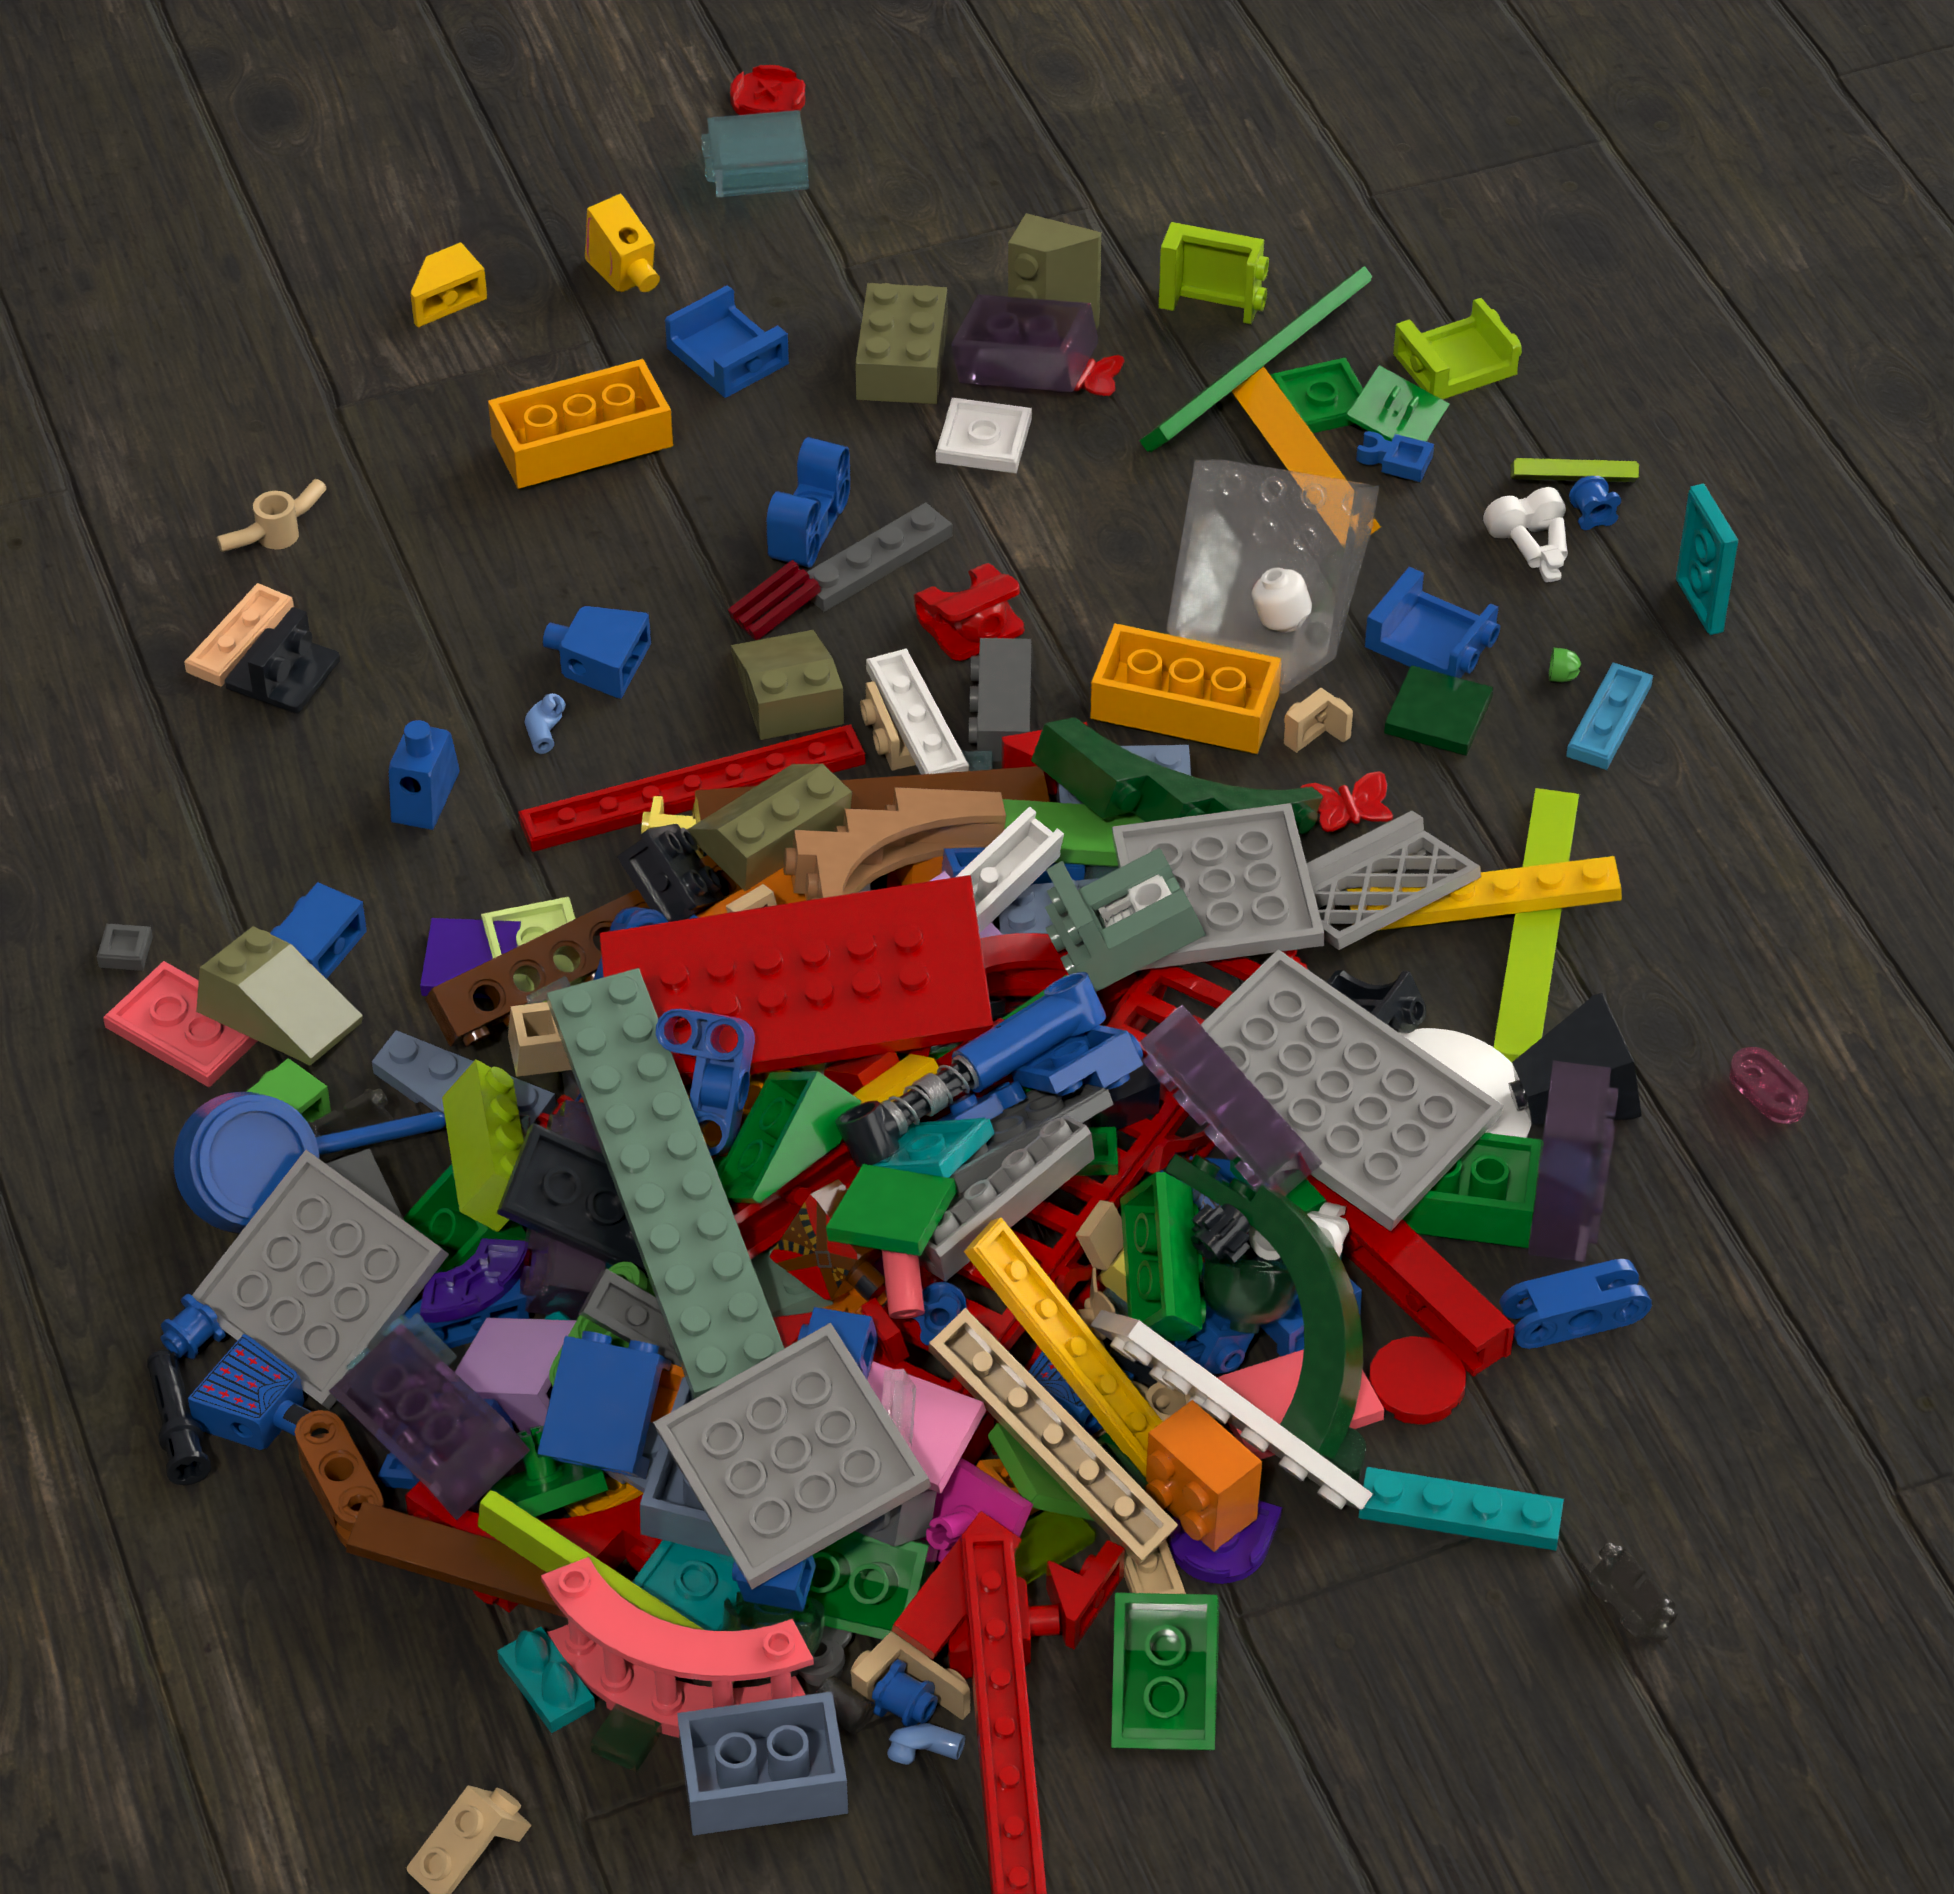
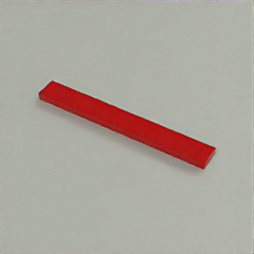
M850 724L518 811L519 822L530 849L534 852L642 823L643 812H651L654 796L663 797L664 814L675 815L693 809L696 790L758 786L791 764H824L834 773L864 765L865 752Z
M1012 1532L964 1533L960 1537V1551L991 1894H1047Z

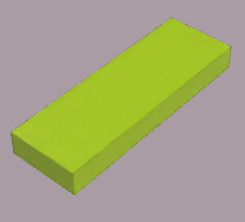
M1516 458L1511 464L1510 479L1578 481L1586 476H1600L1607 482H1635L1639 478V463L1637 461Z

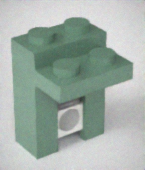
M1160 847L1078 890L1063 861L1046 869L1054 887L1047 890L1052 903L1045 906L1053 924L1045 929L1057 952L1064 949L1067 950L1068 954L1060 959L1068 974L1077 972L1088 973L1096 992L1206 935L1183 889L1180 888Z

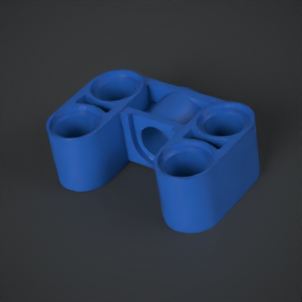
M807 437L803 441L798 456V487L793 495L776 491L771 498L767 512L768 556L770 558L787 563L793 559L799 566L811 568L838 515L842 513L847 504L850 493V452L847 446Z
M671 1009L658 1019L656 1037L658 1042L669 1051L697 1056L689 1100L702 1134L705 1126L711 1121L716 1122L721 1128L722 1138L720 1143L714 1148L706 1144L710 1155L719 1156L727 1154L740 1131L743 1108L748 1097L750 1085L749 1072L755 1044L754 1031L745 1020L696 1010ZM686 1018L691 1025L692 1033L686 1043L680 1044L673 1035V1028L679 1019ZM730 1025L738 1034V1043L732 1051L726 1052L719 1043V1036L721 1031Z

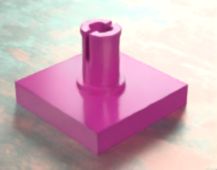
M961 1457L942 1493L937 1492L933 1518L929 1523L931 1527L927 1528L926 1537L920 1539L928 1541L934 1549L938 1550L936 1560L941 1563L980 1511L1020 1538L1033 1503Z

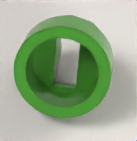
M1553 647L1549 667V681L1563 683L1577 678L1580 672L1581 661L1574 651Z

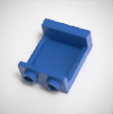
M728 285L676 311L665 319L667 349L724 398L789 364L788 333L778 325L764 332L736 308L734 290Z
M1408 567L1368 615L1365 647L1409 667L1412 665L1461 678L1465 672L1471 673L1479 660L1481 652L1485 647L1491 648L1498 638L1500 632V624H1497L1498 606L1490 603L1480 616L1423 592L1424 573Z
M583 1331L581 1339L565 1336L537 1454L558 1462L646 1479L650 1459L642 1456L661 1372L662 1370H670L671 1361L658 1354L659 1346L646 1342L630 1340L629 1347L625 1348L611 1345L612 1337L596 1332Z

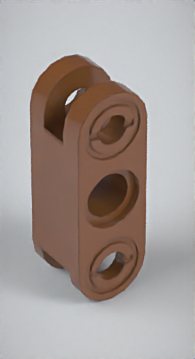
M318 1410L306 1414L296 1424L295 1438L300 1464L336 1535L346 1547L363 1501L384 1507L383 1498L343 1421L338 1415L330 1411ZM318 1428H325L329 1431L328 1434L322 1433L311 1436V1433Z

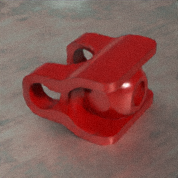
M989 563L968 571L971 577V586L967 590L950 593L943 592L932 586L913 595L919 623L935 638L940 648L953 660L962 661L970 658L971 655L979 654L980 638L1014 639L1025 631L1023 621L1013 612L1008 603L1009 599L1016 597L1020 593L1018 581L1009 574H1002Z

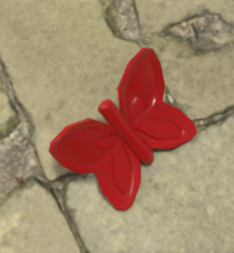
M1066 348L1063 350L1059 360L1060 369L1043 375L1036 381V384L1045 387H1065L1072 384L1071 387L1074 391L1085 389L1095 395L1110 396L1115 391V381L1112 378L1120 372L1125 361L1123 356L1120 355L1106 357L1098 362L1093 358L1085 361L1081 353L1073 348Z
M1380 771L1367 773L1354 784L1352 796L1346 785L1339 787L1340 795L1331 787L1318 783L1301 786V788L1313 787L1324 796L1317 813L1321 814L1319 823L1323 831H1334L1344 827L1347 823L1358 824L1361 818L1368 821L1381 822L1393 819L1392 812L1381 803L1386 797L1387 782L1385 774Z

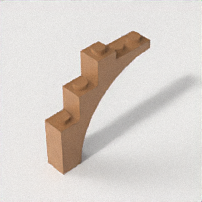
M895 788L893 805H885L884 810L845 809L843 826H836L835 832L795 830L793 848H785L784 875H791L794 893L805 894L806 900L858 893L882 875L906 865L943 856L944 848L987 847L1004 831L1006 813L1001 792Z

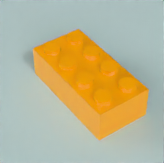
M644 359L488 400L492 438L518 489L673 446L671 409Z
M1115 623L1091 682L1090 719L1258 754L1279 696L1282 658Z

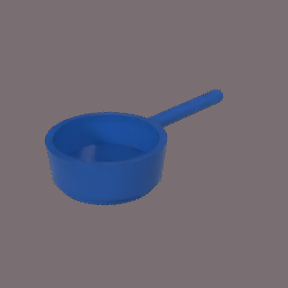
M253 1092L227 1093L204 1103L184 1124L174 1151L175 1179L183 1199L198 1217L218 1229L241 1233L305 1150L319 1159V1156L435 1131L442 1129L446 1125L445 1115L443 1112L434 1111L315 1137L305 1118L284 1101Z

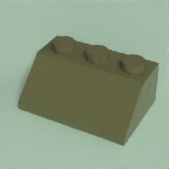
M1027 213L1024 215L1008 242V335L1041 344H1049L1097 330L1100 318L1102 232Z
M791 764L687 830L694 837L697 845L744 891H747L783 868L785 848H793L795 830L835 832L836 826H843L845 809H851L852 791L824 764Z

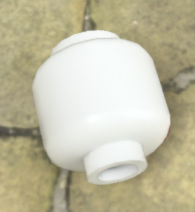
M1283 568L1269 569L1252 587L1251 596L1261 624L1268 629L1281 633L1297 630L1311 613L1312 602L1305 581L1301 574L1294 570Z

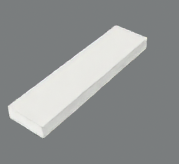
M907 648L866 659V670L871 680L875 681L883 702L921 774L969 771V765Z

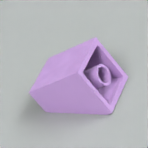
M486 1318L444 1389L445 1394L456 1397L495 1399L513 1421V1439L516 1440L515 1435L523 1430L527 1432V1435H531L529 1428L544 1426L553 1389L549 1380V1370L563 1345L565 1336L569 1335L577 1320Z

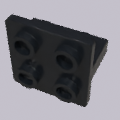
M291 607L275 629L267 628L226 677L225 686L226 689L293 713H299L340 662V655L335 650L312 643V633L309 630L307 612Z
M678 824L646 830L641 834L643 839L617 856L649 908L662 913L668 922L689 919L693 914L696 915L706 907L713 906L715 903L725 899L720 890L722 888L720 878L710 866L703 864L696 853L698 846L694 837L687 829L680 828Z

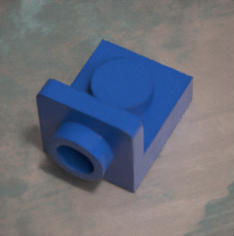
M1222 1298L1204 1299L1206 1304L1205 1322L1202 1325V1330L1194 1335L1199 1342L1206 1346L1198 1364L1211 1374L1234 1372L1243 1362L1245 1352L1254 1333Z

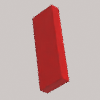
M980 1511L964 1533L1011 1531ZM1012 1533L1015 1553L1020 1547L1022 1539ZM960 1538L901 1613L891 1630L932 1660H934L966 1618Z

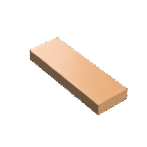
M257 583L184 661L186 672L222 687L226 677L267 628L275 629L291 607H294L292 597Z

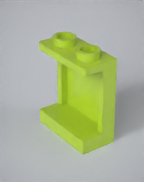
M1171 222L1161 245L1159 308L1174 311L1179 297L1183 296L1244 308L1243 323L1252 324L1256 312L1264 310L1267 299V288L1262 287V281H1265L1269 267V257L1263 256L1264 239Z
M1482 298L1473 300L1470 317L1423 333L1418 330L1410 319L1396 324L1394 356L1420 388L1442 400L1517 375L1519 356L1522 353L1521 343L1514 333L1511 334L1501 322L1498 313L1491 309Z

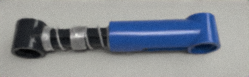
M1077 972L1053 982L1044 990V996L955 1050L952 1054V1064L950 1066L941 1065L937 1069V1074L928 1073L924 1075L921 1079L913 1082L912 1086L905 1087L902 1096H892L881 1103L878 1101H868L842 1113L836 1119L835 1124L855 1166L862 1167L863 1164L873 1165L890 1157L899 1149L898 1140L902 1134L907 1132L908 1125L911 1123L919 1125V1118L924 1115L933 1116L942 1111V1109L948 1106V1103L953 1104V1097L963 1091L969 1093L970 1090L975 1093L981 1092L1067 1037L1080 1035L1100 1025L1106 1019V1013L1088 973Z

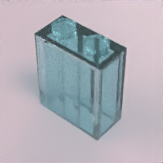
M799 110L707 118L708 134H701L703 158L710 157L705 159L706 181L714 182L716 197L809 189L808 158Z

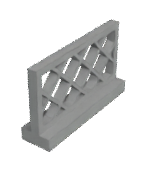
M1410 811L1306 863L1317 907L1319 909L1327 905L1326 910H1318L1324 930V940L1338 950L1481 877L1478 864L1424 831L1423 817L1414 811ZM1426 850L1433 854L1432 856H1424ZM1398 869L1397 874H1388V873H1390V872H1392V871ZM1406 869H1430L1429 874H1405ZM1437 869L1458 870L1453 874H1437ZM1363 887L1362 892L1347 891V889ZM1371 887H1394L1393 892H1370ZM1402 887H1426L1418 892H1402ZM1335 905H1359L1358 910H1334ZM1367 905H1388L1383 910H1366ZM1331 924H1353L1340 932L1331 926Z

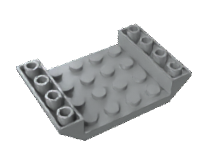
M1066 1114L1061 1118L1051 1120L1042 1127L1039 1136L1025 1148L1010 1153L1003 1160L1002 1166L991 1176L974 1183L962 1193H956L921 1256H918L919 1265L946 1282L970 1262V1259L963 1251L991 1220L1002 1217L1011 1228L1094 1159L1092 1135L1088 1127Z

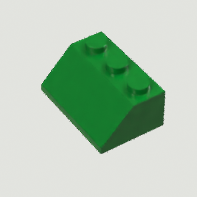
M1484 1133L1402 1220L1417 1234L1529 1248L1542 1140Z
M1155 1172L1120 1198L1128 1317L1140 1320L1167 1341H1185L1202 1330V1325L1206 1318V1304L1204 1299L1200 1297L1199 1277L1202 1273L1203 1260L1191 1243V1237L1195 1234L1192 1231L1195 1224L1191 1219L1199 1210L1198 1206L1193 1203L1192 1187L1166 1172Z
M854 1531L813 1554L816 1567L803 1611L764 1604L761 1611L883 1640L891 1632L895 1621L934 1572L938 1550L934 1549L926 1540L917 1539L894 1547Z

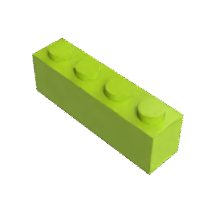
M475 1059L443 1095L442 1102L459 1211L499 1232L509 1219L496 1213L524 1139L513 1079L503 1069L495 1066L491 1068Z

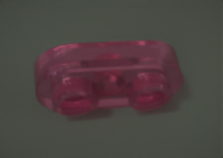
M1758 1047L1743 1048L1734 1054L1729 1073L1732 1084L1767 1118L1777 1123L1788 1124L1794 1123L1804 1116L1809 1098L1808 1090L1778 1059L1767 1050Z

